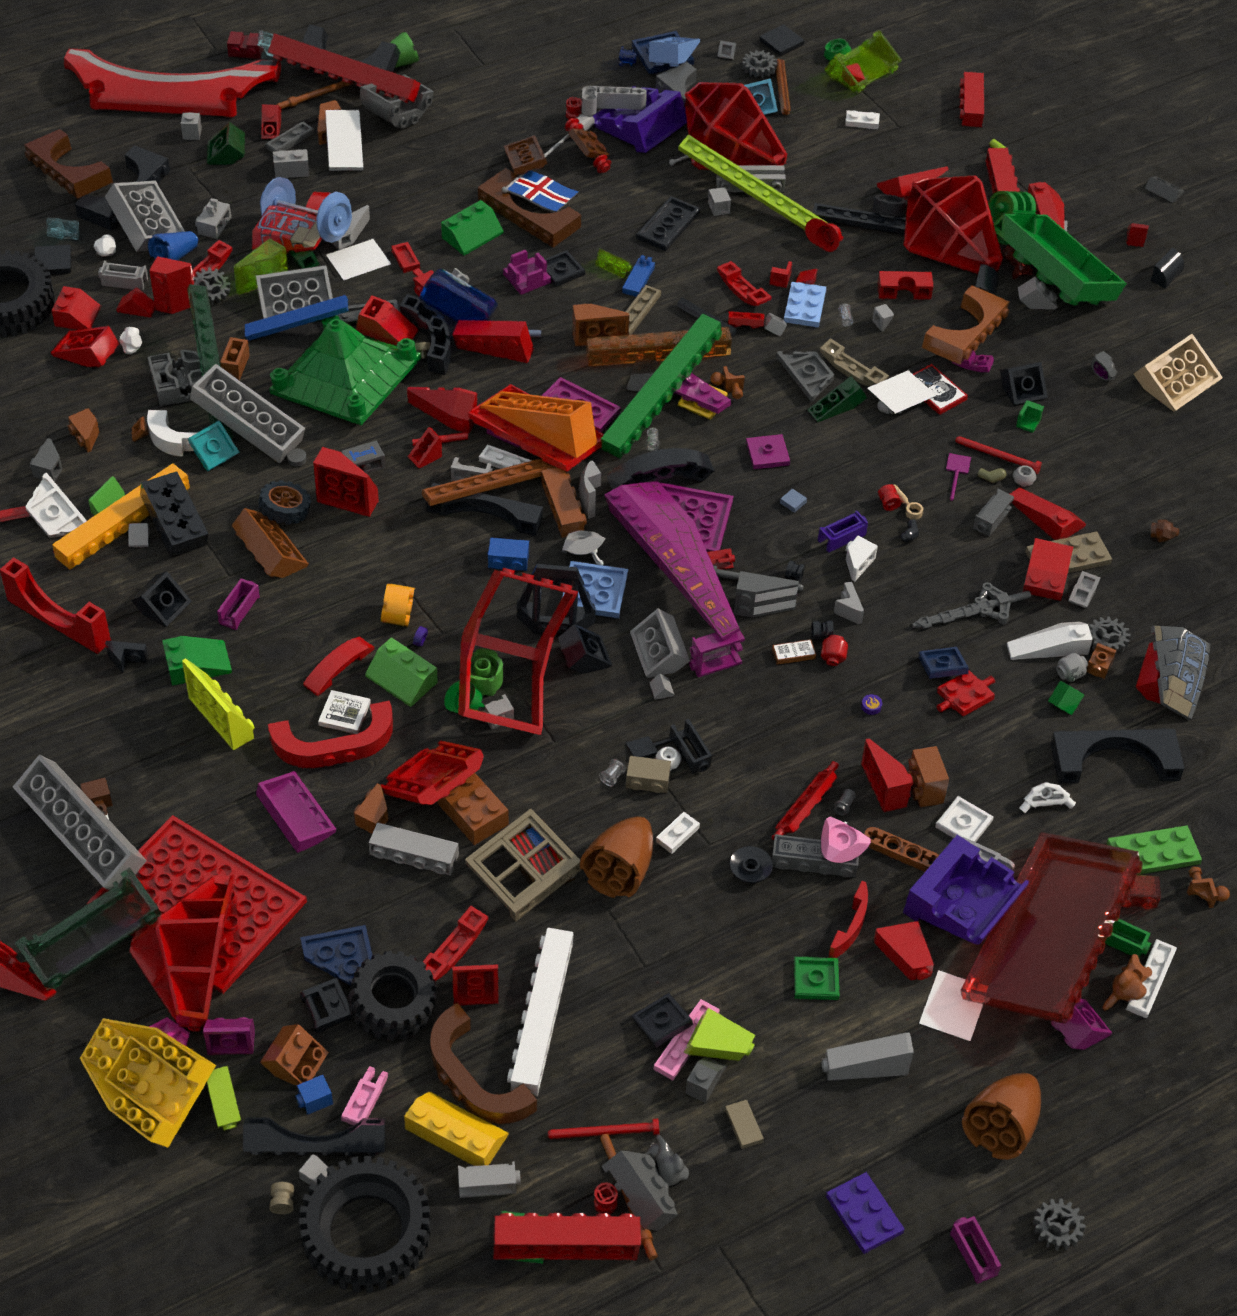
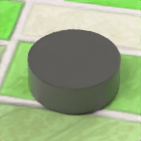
M292 449L287 454L288 463L292 466L299 467L306 463V452L302 449Z

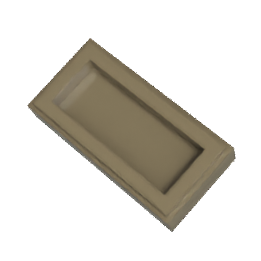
M747 1100L725 1106L726 1114L741 1149L763 1143L764 1138Z

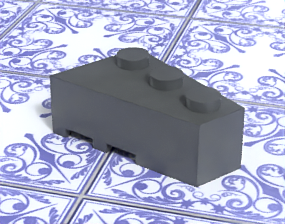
M620 1150L602 1165V1168L605 1172H611L617 1181L614 1185L617 1190L620 1191L622 1189L630 1200L627 1205L636 1217H640L642 1227L648 1230L659 1231L678 1214L674 1207V1201L667 1193L665 1182L657 1172L655 1161L647 1154Z

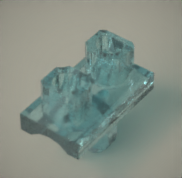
M58 218L46 219L48 227L47 236L57 237V239H79L78 221Z

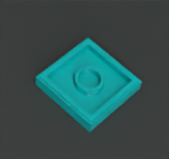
M220 421L187 439L207 472L239 453Z

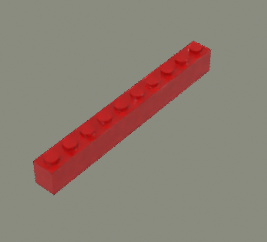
M275 33L268 50L269 53L273 54L274 59L279 61L286 59L287 63L296 66V63L301 64L300 67L306 70L313 68L315 69L314 72L321 75L324 72L328 73V77L336 80L338 77L343 78L342 81L348 84L355 82L356 86L360 88L372 83L377 86L376 93L379 94L381 91L387 97H399L404 103H408V101L415 102L421 83L414 79Z

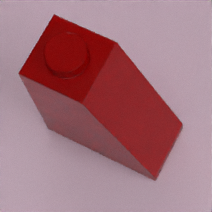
M918 921L876 929L875 944L909 980H924L931 977L934 964Z

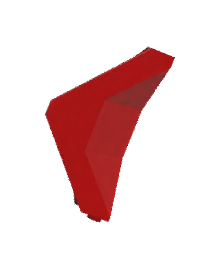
M699 82L684 94L688 135L736 165L783 166L786 164V150L750 90L742 83ZM691 158V163L699 170H709Z
M974 175L929 178L916 183L913 182L907 199L904 246L911 253L977 274L979 273L980 264L988 265L998 272L1003 257L982 181Z
M212 875V877L161 914L154 924L132 938L130 954L177 1025L188 1028L191 1031L203 1030L208 1020L221 940L233 892L234 878Z

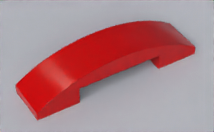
M218 240L207 250L208 256L192 269L193 277H195L196 272L201 273L202 268L205 271H208V267L212 271L216 268L219 270L232 252V247Z
M732 261L717 267V271L723 281L742 301L758 306L772 300V297L764 289H756L741 276V269Z
M361 637L353 638L341 644L315 667L303 683V686L319 696L332 685V679L356 659L361 661L374 650V646Z
M861 881L854 896L852 909L857 911L847 933L838 930L831 944L828 958H837L854 943L861 931L868 903V890L864 881Z
M470 906L458 920V926L434 954L430 952L423 960V963L426 965L425 970H430L433 974L432 980L436 981L441 978L462 958L488 921L487 915Z

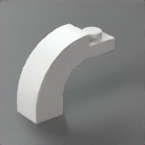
M148 410L147 422L150 438L158 449L175 456H183L184 451H194L187 439L196 433L176 432L170 429L166 410Z

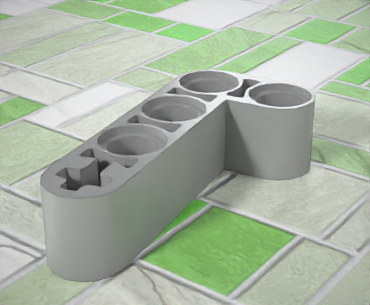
M583 87L582 113L594 115L597 112V108L642 110L646 108L647 91L643 88Z

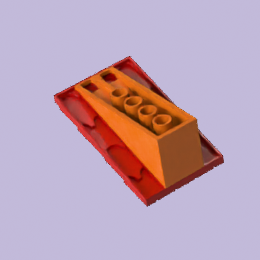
M510 384L468 412L469 418L475 424L493 431V434L521 446V449L541 457L544 462L566 472L591 455L592 452L594 453L602 447L601 438L604 434L595 430L591 402L530 395Z

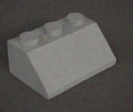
M656 609L630 631L646 677H655L659 673L662 675L675 673L690 661L672 615Z

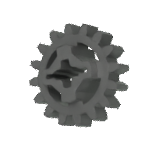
M756 50L755 53L750 51L749 55L745 54V58L742 60V69H745V73L749 72V76L755 75V78L758 76L764 78V75L769 77L770 73L774 74V71L777 69V59H774V55L770 56V52L765 53L764 50L761 52Z
M208 267V271L202 268L201 273L196 272L195 277H193L195 293L198 295L197 300L204 299L205 304L207 301H210L211 305H213L214 301L220 303L221 299L226 300V296L229 295L231 285L228 282L229 278L224 277V272L218 273L217 268L214 271L210 267Z
M1100 617L1099 622L1094 619L1093 623L1089 624L1092 636L1091 644H1093L1092 649L1094 650L1097 643L1115 649V655H1117L1118 650L1124 652V649L1128 647L1131 634H1128L1129 628H1124V622L1117 623V618L1111 621L1110 617H1107V620Z
M1050 1199L1049 1206L1043 1202L1041 1208H1037L1036 1217L1033 1219V1224L1036 1225L1034 1233H1040L1039 1241H1047L1046 1247L1053 1244L1057 1251L1060 1246L1068 1250L1070 1244L1075 1247L1078 1240L1081 1241L1086 1225L1082 1224L1084 1216H1078L1079 1208L1074 1210L1071 1208L1072 1202L1064 1205L1063 1199H1060L1059 1203L1056 1204L1053 1199ZM1049 1214L1050 1217L1047 1218L1046 1221H1044L1045 1216ZM1072 1228H1074V1232L1071 1235H1069V1231H1071Z

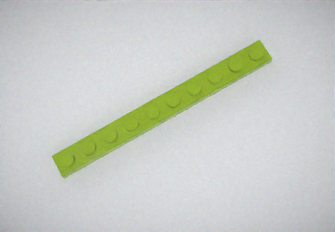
M688 135L679 145L678 150L805 230L809 220L814 218L821 219L692 136Z

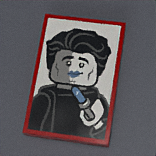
M932 364L913 374L936 395L924 402L939 415L967 400L968 395Z

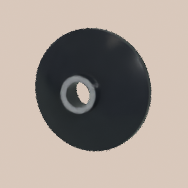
M742 847L735 851L730 859V869L733 875L746 883L761 882L768 878L772 872L773 863L771 857L766 851L758 847Z

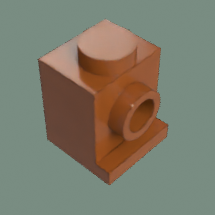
M1097 643L1088 662L1086 672L1105 679L1113 663L1116 650Z

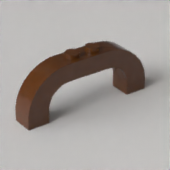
M458 1003L444 1011L432 1028L430 1038L431 1057L440 1081L443 1085L447 1084L450 1087L454 1099L457 1102L461 1101L468 1111L477 1117L496 1124L514 1123L536 1112L537 1099L524 1083L511 1092L500 1095L488 1093L479 1086L451 1050L455 1040L471 1030L470 1018Z

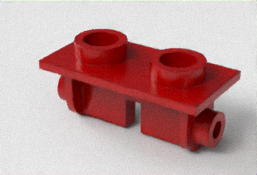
M731 548L707 552L712 565L717 566V569L734 568L735 556L732 555Z

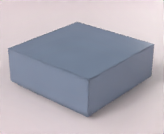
M791 489L780 499V503L794 513L807 502V498L794 489Z

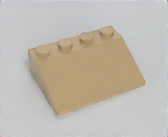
M1193 334L1134 373L1143 389L1173 412L1223 378Z

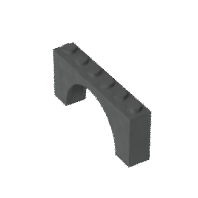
M687 61L656 76V89L660 93L664 90L679 91L685 107L684 94L691 85L696 83L697 69Z

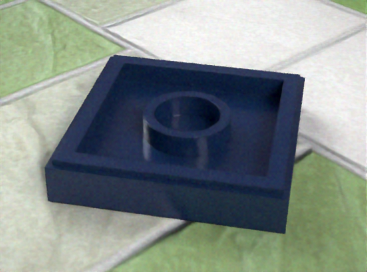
M957 647L919 652L918 658L930 679L969 674V667Z

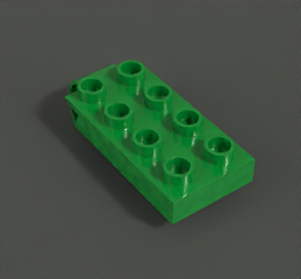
M998 191L991 196L988 205L998 242L1012 246L1015 249L1013 256L1018 261L1027 265L1032 264L1038 269L1036 276L1041 281L1050 285L1055 284L1061 289L1059 296L1062 300L1071 305H1078L1079 301H1087L1098 305L1100 301H1116L1127 283L1048 215L1036 214L1035 199L1030 193Z

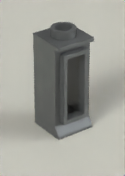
M997 489L996 495L994 494L978 515L975 516L973 529L990 537L1011 511L1012 507L1009 504L1014 500V496Z

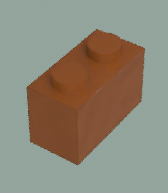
M230 337L220 361L221 368L239 381L249 358L248 340Z

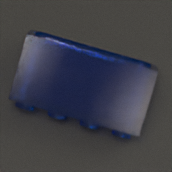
M437 269L429 277L419 296L426 304L434 307L456 322L459 320L490 321L498 307L493 297H490L445 269Z

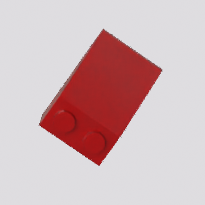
M109 326L69 331L52 350L51 355L86 367H101L106 363L107 358L115 352L120 343Z
M1035 538L1022 592L1029 590L1032 595L1061 601L1073 547Z
M866 739L861 765L883 813L907 807L908 799L911 796L910 789L913 785L911 774H908L900 762L871 739Z
M498 964L452 967L454 1005L456 1003L459 1005L499 1003Z

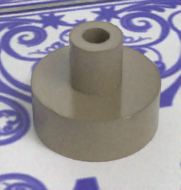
M415 343L416 352L421 353V359L427 358L426 352H429L431 343Z

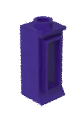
M856 510L855 513L826 527H820L818 541L821 543L825 539L828 540V553L836 550L850 541H854L857 536H865L868 526L867 519Z

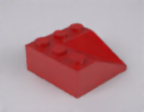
M322 447L313 462L317 502L370 517L379 501L377 486L368 474L341 452Z

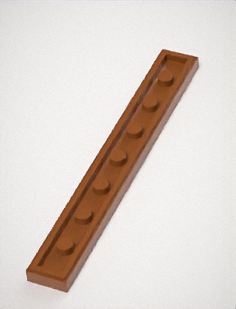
M540 458L422 490V496L432 506L541 477V470L556 467L544 462Z

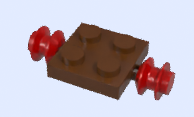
M569 119L566 122L565 130L569 131L568 134L586 157L594 158L593 167L597 168V172H607L610 169L611 161L607 160L610 155L606 151V147L598 141L597 135L594 132L582 130L583 125L579 123V119Z

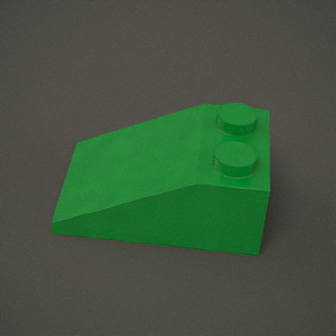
M188 636L162 640L172 686L186 683L182 660L185 658L208 674L210 678L232 673L224 640Z

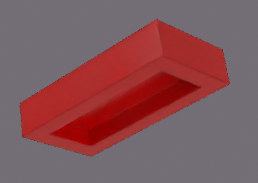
M408 242L391 246L392 253L403 273L414 271L417 268L420 269V263Z

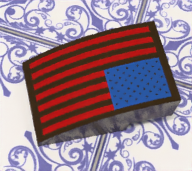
M531 825L510 840L523 856L544 841ZM548 844L528 861L543 876L563 859ZM522 866L518 867L530 885L535 882ZM574 875L571 879H569V880H568L566 883H564L563 885H565V884H567V883H569V882L575 880V879H576V876Z

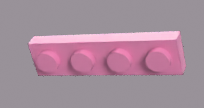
M700 999L689 1015L694 1025L674 1036L654 1064V1070L674 1080L691 1056L684 1053V1050L701 1015L708 1008L718 1014L720 1009Z

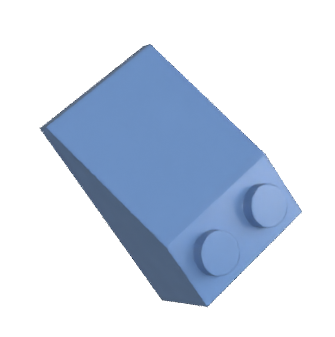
M669 37L649 42V62H655V65L669 63V66H679L680 63L686 62L700 43V39Z

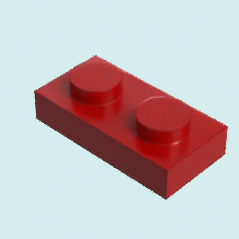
M729 311L728 324H732L734 327H741L742 325H747L751 328L764 327V314Z

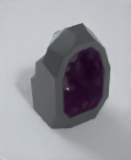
M1104 351L1096 354L1091 362L1093 372L1102 380H1115L1117 370L1115 369L1112 357Z

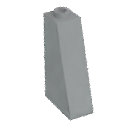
M902 1033L827 1049L825 1058H822L821 1061L822 1071L826 1072L828 1081L908 1075L914 1053L910 1033Z

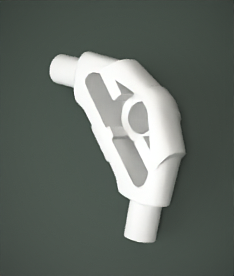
M1045 782L1031 789L1019 809L1026 813L1031 806L1036 808L1057 804H1065L1071 809L1075 806L1076 802L1070 798V794L1062 789L1060 785Z

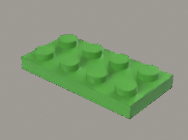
M1188 825L1112 837L1107 840L1108 848L1120 877L1199 865L1202 861Z

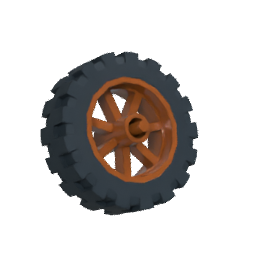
M282 480L279 482L272 481L261 489L258 505L259 510L269 520H275L276 523L280 524L281 522L296 524L300 520H305V517L308 516L311 497L310 494H307V490L302 489L298 484L295 485L293 482L288 481L287 483Z

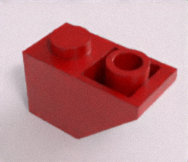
M262 104L261 138L274 139L280 133L281 107L279 105Z

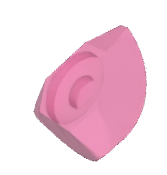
M828 817L825 820L821 836L822 854L831 862H847L862 854L870 845L871 839L847 825V822Z

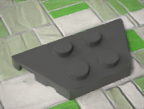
M778 351L776 354V358L811 402L834 380L833 372L817 352L793 351V355H783L782 351Z

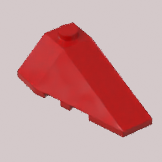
M948 166L904 175L876 184L883 193L907 200L913 182L938 178L948 170Z
M428 387L407 388L408 403L451 429L470 433L475 423L469 418L468 412L477 406V392L462 388H453V390H445L442 387H439L438 390H430Z
M1018 488L1010 493V495L1014 496V500L1011 503L1054 540L1068 538L1086 526V523L1073 512L1022 488Z
M0 941V987L44 1001L53 997L56 991L40 975L32 974L29 971L30 966L26 962L21 963L15 958L17 953Z

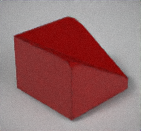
M858 63L844 66L843 77L850 85L865 82Z

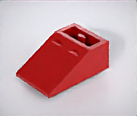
M375 296L370 297L359 313L356 330L361 334L395 346L404 338L413 340L419 330L391 303Z

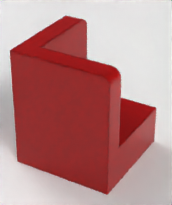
M788 262L786 270L772 267L769 285L787 288L791 276L792 262Z

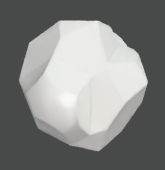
M103 235L102 238L96 240L94 248L97 254L102 257L112 256L116 252L115 239L110 235Z
M126 327L119 339L123 351L128 355L137 351L142 344L139 330L134 327Z

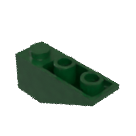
M850 376L807 410L817 422H821L854 409L867 397L858 383Z

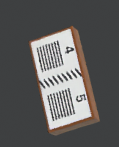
M811 639L772 646L777 665L816 658Z

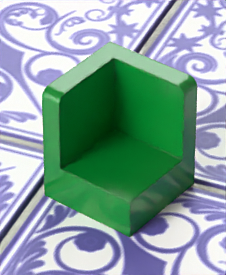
M1027 400L1019 413L1016 427L1033 433L1042 418L1044 406Z
M1060 680L1048 701L1072 715L1084 694Z

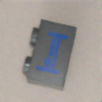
M377 440L341 451L343 455L366 474L386 468L385 455Z

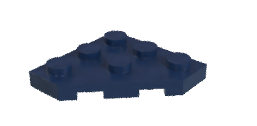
M366 925L300 937L306 962L350 986L356 969L361 967V963L365 959L371 960L372 957Z

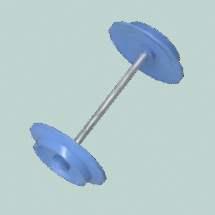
M278 177L267 184L261 196L260 208L262 216L269 206L282 205L316 214L318 233L327 242L333 243L340 240L351 224V205L349 199L343 193L334 192L329 194L322 201L317 211L295 205L296 197L293 184L286 178Z

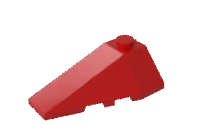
M1046 182L1029 184L1028 193L1033 196L1036 203L1035 213L1048 215L1064 229V203L1060 195Z

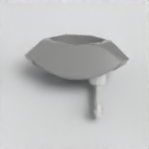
M579 530L568 534L562 552H569L575 555L590 553L597 565H603V561L598 558L596 553L605 538L590 531Z

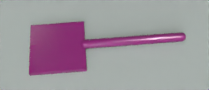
M949 453L946 470L955 472L950 496L951 501L954 500L958 474H968L971 457Z

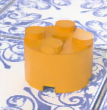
M387 583L381 622L408 627L415 588Z

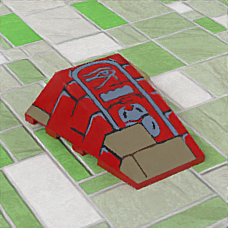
M282 205L269 206L252 231V256L259 258L262 254L273 256L276 252L287 254L290 250L295 252L315 250L322 240L317 230V216Z

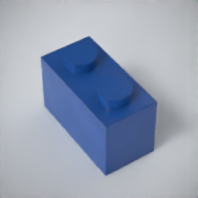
M490 538L488 568L527 571L529 541Z

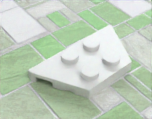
M45 473L41 483L33 492V497L28 501L26 511L49 538L65 536L87 520L51 477Z

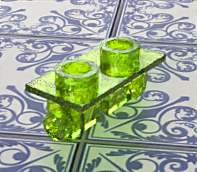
M601 248L599 249L595 265L625 278L627 271L630 272L632 270L630 262Z

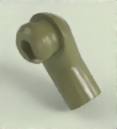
M981 468L977 476L991 483H996L1006 477V471L999 468L989 472Z

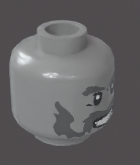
M1071 653L1058 661L1057 673L1062 680L1073 682L1086 674L1088 663L1084 656Z

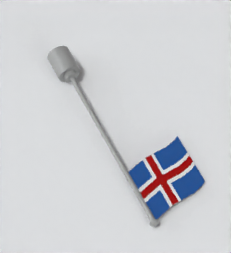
M581 113L577 117L579 123L583 125L582 130L584 131L589 130L595 123L592 115ZM567 134L564 138H562L557 144H555L550 150H548L544 154V156L547 157L552 151H554L565 140H567L570 137V135ZM531 170L526 174L519 175L509 185L502 188L503 193L509 192L554 213L559 211L578 194V191L569 189Z

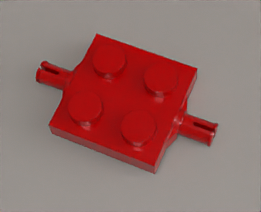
M969 671V674L959 675L938 687L937 693L944 698V702L937 705V710L943 712L948 708H952L964 717L994 700L995 694L987 686L995 683L994 677L990 675L986 679L980 680Z

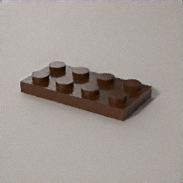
M535 135L504 146L515 175L526 174L529 170L540 169L547 164Z

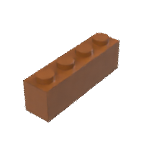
M557 467L541 470V484L561 537H567L569 533L579 530L584 531V525L587 524L586 516L581 513V504L579 500H576L574 486L571 487L569 473Z

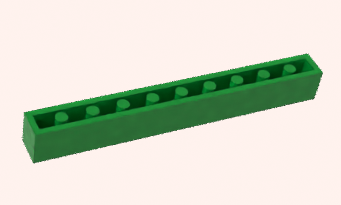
M702 313L601 438L602 450L619 459L630 451L632 444L639 440L644 429L650 426L652 419L660 414L664 404L671 400L672 394L680 389L685 378H688L693 368L700 364L702 357L711 350L713 343L720 339L722 335L721 322Z

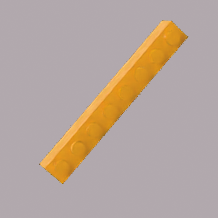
M173 463L150 478L154 479L177 471L186 490L190 488L188 475ZM141 485L52 544L55 558L67 568L72 569L105 545L110 544L114 539L129 530L130 523H140L150 514L140 496Z

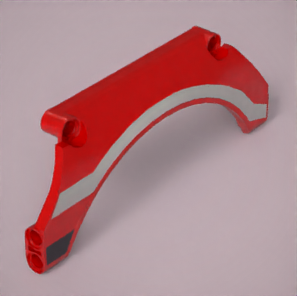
M70 48L64 58L65 69L72 70L84 88L90 89L89 97L92 109L180 114L200 113V115L234 117L237 115V97L242 98L250 89L261 82H277L281 74V61L257 60L243 66L220 71L175 74L148 72L122 67L101 59L88 49Z

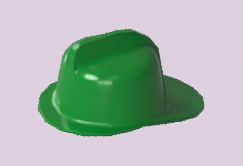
M459 681L449 687L444 698L446 709L458 713ZM470 683L469 708L478 710L479 707L484 708L482 693L476 689L474 684Z

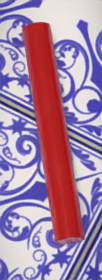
M468 433L441 435L439 437L442 439V443L468 440ZM412 439L413 447H415L419 439Z

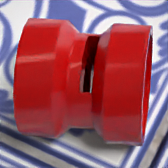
M576 97L567 99V119L577 118L582 113L581 99Z
M888 484L878 490V496L885 510L893 511L900 507L902 501L899 495H897L894 485Z
M601 1183L596 1187L594 1207L600 1214H611L615 1211L618 1198L617 1188L611 1183Z

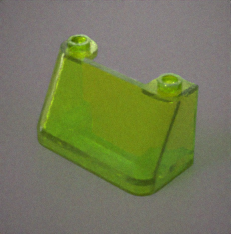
M878 30L873 33L871 39H866L862 45L845 55L841 53L835 55L824 71L828 76L852 92L860 93L867 85L889 72L894 73L899 68L898 65L902 59L882 32ZM858 63L865 80L858 83L846 66Z

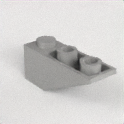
M368 205L352 213L351 224L345 235L340 240L331 243L338 250L353 244L370 220Z

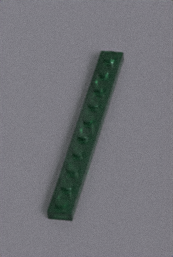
M190 284L187 290L201 374L204 376L215 364L220 366L207 287ZM208 412L210 425L220 421ZM221 422L224 429L226 430V432L232 440L233 436L231 428L225 425L223 422Z

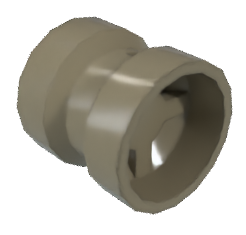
M288 1182L272 1184L270 1188L272 1196L270 1211L275 1214H288L292 1212L294 1202L291 1197L294 1195V1186Z

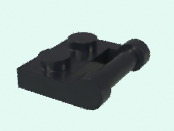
M337 978L308 988L299 995L309 1010L316 1033L324 1032L328 1027L353 1018L349 1010L350 1006ZM314 997H320L328 1017L322 1019L313 1000Z

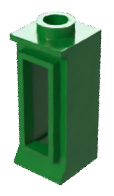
M1103 911L1090 939L1099 940L1131 956L1136 954L1139 959L1142 953L1147 954L1151 945L1148 942L1151 933Z

